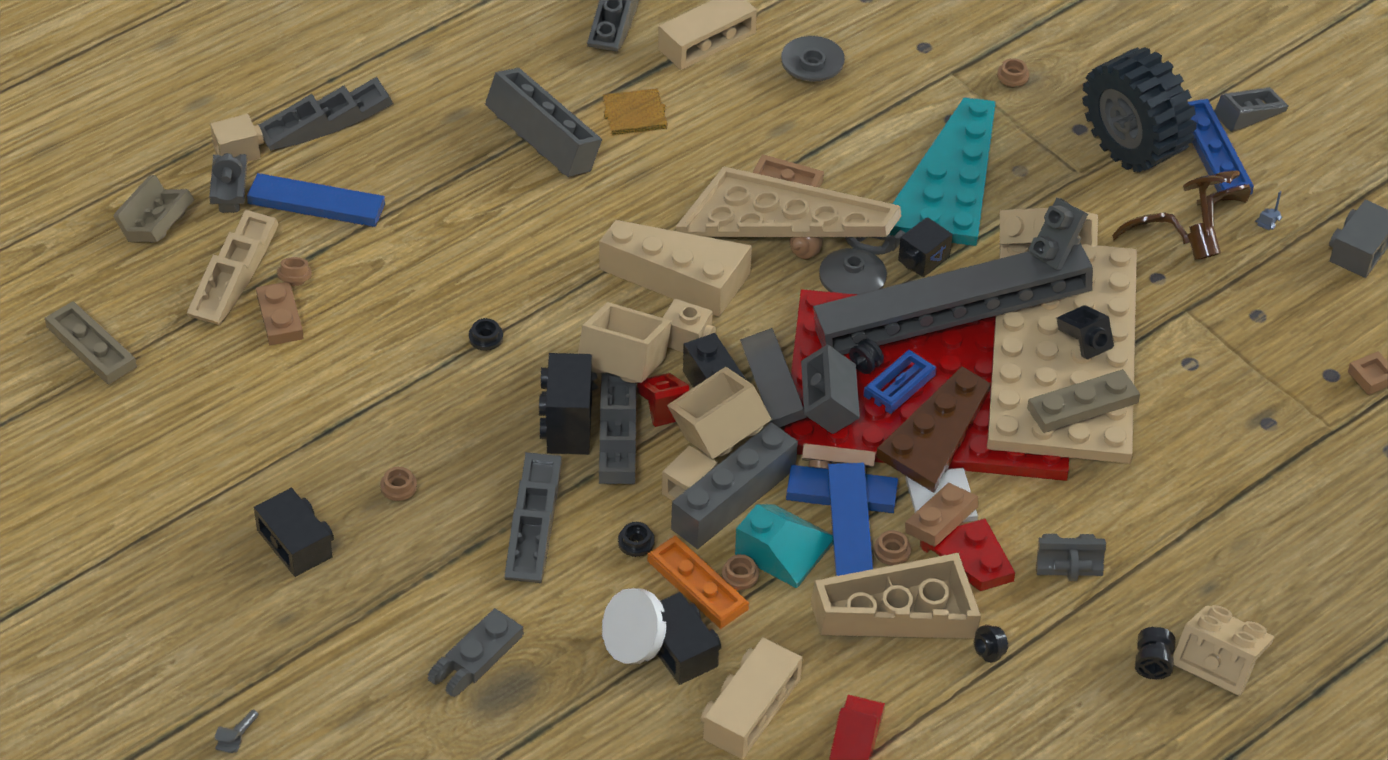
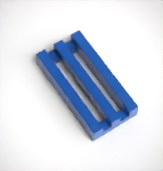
M908 350L864 388L863 396L867 399L875 398L874 403L879 407L884 404L886 406L885 411L891 414L935 376L936 367L911 350ZM912 362L915 363V364H914L910 369H908L906 372H902V373L895 379V382H893L888 388H886L883 392L881 391V389H882L886 384H888L894 377H896V376H897L901 371H903L908 365H910Z

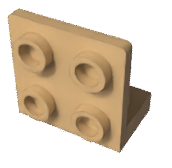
M1206 605L1186 623L1173 655V665L1240 696L1246 687L1257 658L1272 644L1274 636L1266 633L1267 630L1258 623L1251 621L1243 622L1232 617V613L1226 608L1217 605Z

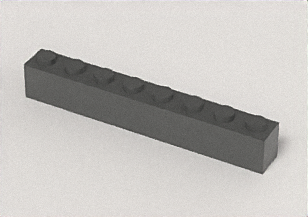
M1081 243L1073 245L1061 270L1054 269L1029 254L1030 251L813 306L815 331L822 347L828 344L844 355L848 354L849 350L858 345L863 339L868 338L879 346L1092 291L1093 266Z

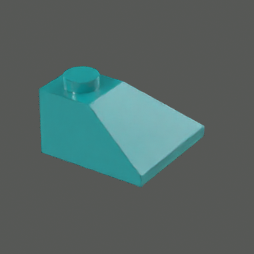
M756 504L736 528L735 555L749 556L754 560L759 569L797 589L833 545V535L775 504Z

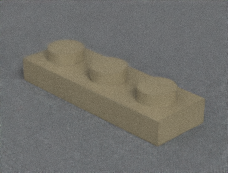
M74 301L45 317L46 327L108 385L137 368L135 357Z
M1124 369L1030 398L1028 399L1027 409L1042 432L1047 433L1139 403L1140 393Z

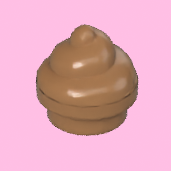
M790 237L789 239L792 252L801 259L815 257L823 245L822 237Z

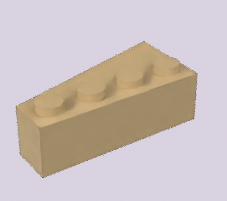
M615 220L599 241V269L672 299L676 298L713 311V315L720 317L750 275L752 246Z
M959 553L815 580L811 599V606L821 635L974 639L981 618Z

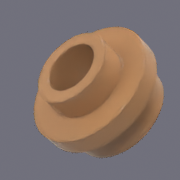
M1010 58L1005 60L998 68L997 77L1002 84L1008 87H1019L1028 82L1029 70L1024 61Z
M299 257L283 259L281 266L277 269V277L284 282H289L291 286L302 285L312 276V270L308 267V261Z
M405 467L390 468L381 479V492L390 500H406L416 492V478Z
M890 530L882 533L874 544V554L884 564H902L910 556V543L906 536L899 531Z
M734 555L724 564L722 578L734 589L745 590L757 583L759 569L754 560L749 556Z

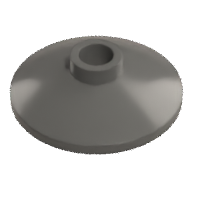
M803 36L793 39L785 45L781 53V63L784 69L792 76L805 81H823L836 76L842 70L845 60L843 50L838 44L820 36Z
M846 248L832 252L825 257L820 265L819 277L822 285L829 292L859 295L882 289L886 283L887 270L881 259L873 253L857 248Z

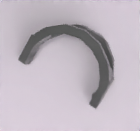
M900 230L895 236L888 234L887 237H871L885 240L882 246L860 243L868 237H845V239L853 248L862 249L873 254H886L894 251L900 245V237L905 232Z

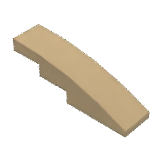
M249 210L244 211L235 233L229 232L219 256H212L187 311L189 317L217 325L222 323L236 304L262 260L279 225L276 218Z

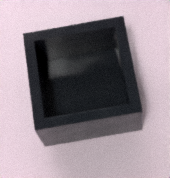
M549 353L548 367H541V389H547V391H542V394L539 396V416H546V418H540V439H546L547 454L590 455L592 354Z

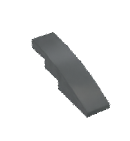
M376 76L351 92L343 85L316 101L313 94H310L259 124L263 139L271 151L302 144L340 131L393 105V102Z
M773 328L740 339L763 404L772 419L770 423L772 422L777 427H782L806 418L804 408Z
M601 373L599 484H635L636 383L623 381L620 376Z
M525 453L522 480L519 483L517 504L513 513L504 575L505 580L542 583L562 465V457L559 455Z

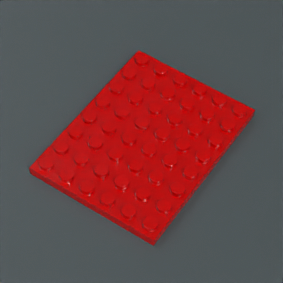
M801 289L791 377L803 408L801 361L822 348L815 331L813 306L857 294ZM995 316L879 345L884 356V362L879 367H875V370L870 374H863L856 369L860 418L834 434L807 416L804 419L785 425L784 432L798 441L797 455L803 454V445L805 443L876 452L875 462L885 463L876 457L877 448L961 367L991 383ZM911 350L934 365L936 373L932 379L890 414L885 411L886 406L884 404L879 407L874 403L875 398L867 399L864 397V388L906 351ZM849 353L844 354V356L850 360ZM912 362L910 365H908L903 371H901L896 377H894L888 384H886V385L881 389V391L883 392L886 388H888L893 382H895V379H896L902 372H906V371H907L908 369H910L915 363ZM990 385L989 394L974 422L969 425L960 447H957L952 456V462L948 469L964 468V471L1067 481L1069 457L987 449Z

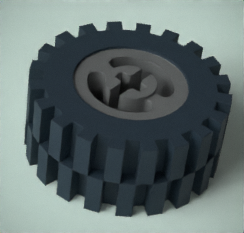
M1139 47L1133 48L1095 67L1087 74L1086 79L1088 82L1083 84L1082 89L1088 94L1082 97L1083 106L1089 109L1085 116L1087 122L1092 121L1094 128L1091 129L1094 138L1099 136L1102 140L1099 146L1103 151L1109 150L1111 152L1110 157L1115 162L1122 160V168L1126 170L1133 168V172L1146 171L1185 151L1189 147L1188 144L1194 140L1195 136L1191 132L1196 130L1197 123L1191 120V117L1196 115L1195 107L1188 104V99L1192 97L1189 89L1183 90L1181 83L1184 80L1181 75L1175 76L1172 73L1174 66L1169 61L1162 63L1161 54L1158 52L1151 54L1150 49L1145 47L1140 50Z

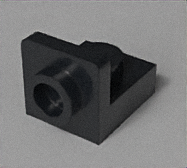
M1083 305L1056 317L1058 330L1078 339L1083 358L1090 359L1114 347L1108 315Z

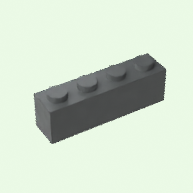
M520 68L495 72L485 105L496 114L497 118L504 121L519 137L532 145L541 156H544L556 166L560 173L570 177L591 172L602 138Z
M772 422L769 423L759 433L754 435L672 501L671 530L696 549H699L790 474L791 465H796L798 441Z

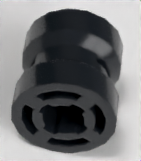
M1148 627L1140 631L1137 640L1139 652L1135 659V670L1139 675L1153 680L1165 679L1171 675L1174 663L1172 654L1175 651L1176 642L1175 636L1171 631L1162 627Z

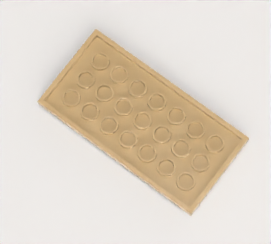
M1000 244L999 259L1030 251L1029 247L1031 244ZM1083 244L1082 247L1093 266L1092 291L995 316L987 449L1131 464L1133 405L1047 433L1042 432L1028 411L1027 405L1030 398L1124 369L1134 384L1137 249L1099 245L1093 247ZM1083 305L1109 316L1114 342L1112 349L1090 359H1085L1081 356L1078 339L1058 330L1056 317Z

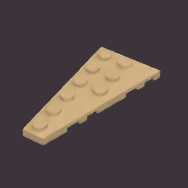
M723 166L676 225V231L704 237H887L901 218V209L899 205Z

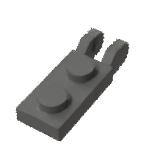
M494 608L445 657H441L431 667L428 680L437 685L454 670L457 671L447 683L445 690L452 697L457 696L472 682L475 684L524 635L523 626Z

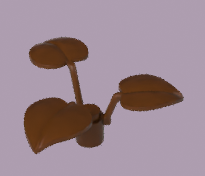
M1224 171L1193 179L1185 183L1183 189L1188 191L1199 188L1200 199L1196 202L1197 206L1201 205L1203 223L1190 226L1191 233H1186L1173 214H1166L1164 212L1143 215L1127 221L1115 231L1112 236L1113 241L1123 232L1134 226L1153 222H1170L1181 235L1183 244L1190 243L1195 260L1218 255L1221 251L1214 229L1213 204L1224 200H1237L1247 203L1251 193L1250 185H1237L1206 196V190L1209 185L1223 182L1231 184L1232 180L1240 175V171Z

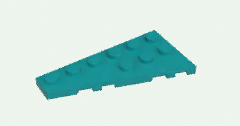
M966 97L962 99L892 204L900 206L901 218L890 231V235L895 236L900 230L906 233L928 217L953 234L952 243L977 246L996 101Z

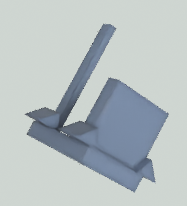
M1282 191L1278 193L1275 209L1267 208L1261 212L1260 217L1255 221L1258 223V226L1266 230H1273L1276 221L1282 219L1280 212L1277 210Z

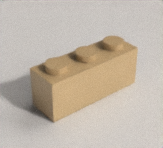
M711 0L659 25L658 50L680 70H683L755 34L757 9L747 0Z
M764 637L754 649L749 648L744 654L740 669L735 676L730 674L726 678L721 688L720 696L715 702L710 701L703 710L701 722L704 723L703 740L743 760L801 680L802 656Z

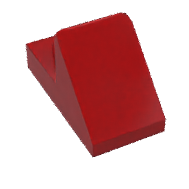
M671 373L646 378L642 383L637 382L639 395L648 400L653 426L658 427L676 422L667 405L688 392L689 385Z
M852 695L847 696L845 706L839 712L829 760L871 759L883 718L885 703Z

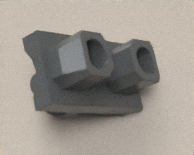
M226 153L223 156L213 155L209 198L210 204L219 205V212L237 213L240 210V204H244L247 154H240L237 157H233L230 153Z
M1056 198L1053 206H1049L1044 216L1045 222L1038 237L1033 238L1029 247V254L1054 269L1061 270L1073 245H1079L1082 239L1079 233L1088 213L1072 206L1062 198Z
M1043 534L1042 538H1038L1037 575H1067L1069 582H1077L1078 575L1103 576L1106 541L1105 539L1095 538L1094 534H1080L1077 538H1061L1057 534Z

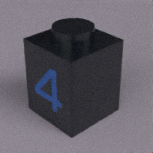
M926 217L900 237L898 261L924 278L950 258L953 234Z

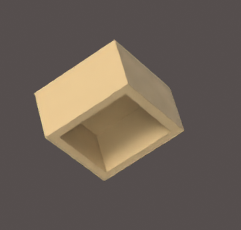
M607 302L582 325L578 354H592V372H607L620 376L626 382L642 383L666 358L672 321Z
M724 367L667 405L685 439L711 459L726 455L733 449L736 443L745 437L756 435L762 430L763 425L772 420L754 385L727 367Z

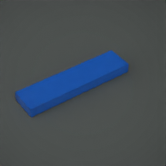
M1209 100L1189 101L1188 104L1194 106L1196 115L1192 116L1191 120L1197 122L1196 130L1191 132L1195 136L1192 144L1208 175L1224 171H1240V175L1233 179L1231 184L1227 182L1214 184L1217 192L1233 186L1249 184L1251 188L1250 195H1252L1254 185Z
M257 173L247 194L248 204L372 227H376L385 206V196L260 173Z
M864 463L828 464L835 576L873 569Z

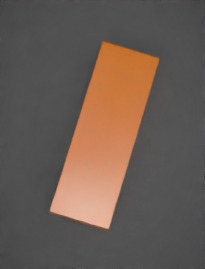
M676 535L648 553L647 562L689 601L694 603L720 629L748 611L749 602Z

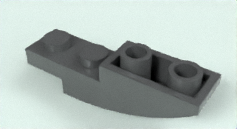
M599 0L587 47L618 52L627 37L639 0Z

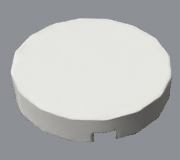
M638 588L623 589L614 595L607 605L602 620V637L606 649L615 660L624 664H640L643 661H649L654 658L662 647L666 634V621H662L661 612H664L662 603L653 593Z

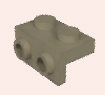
M149 175L114 213V219L128 242L155 243L166 236L167 230L176 220L183 217L185 210L194 201V198L189 189L164 190L157 176Z

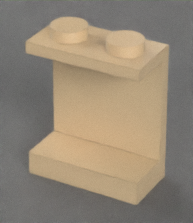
M1048 208L1000 210V244H1031L1033 238L1038 237ZM1086 212L1088 216L1079 233V236L1082 238L1080 243L1081 245L1088 244L1095 247V245H1098V214Z

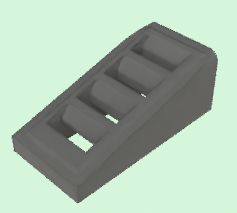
M1269 87L1221 94L1215 108V113L1218 119L1230 131H1235L1287 111L1288 105Z

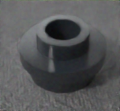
M479 319L474 322L469 330V342L474 348L479 350H493L500 346L503 341V330L493 319Z
M628 523L618 535V546L626 555L633 557L644 556L651 552L654 547V534L644 523Z
M987 624L980 626L976 630L974 648L979 656L985 661L992 663L998 661L1002 655L1006 654L1008 640L1000 627Z

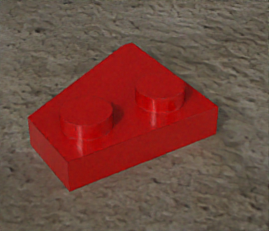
M985 518L957 526L936 547L920 540V547L926 553L930 550L939 556L959 553L969 584L979 591L1014 582L1015 571Z

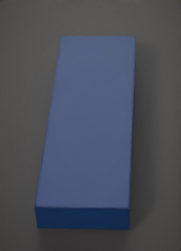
M791 465L786 500L830 506L828 469ZM865 474L868 510L894 513L898 478Z

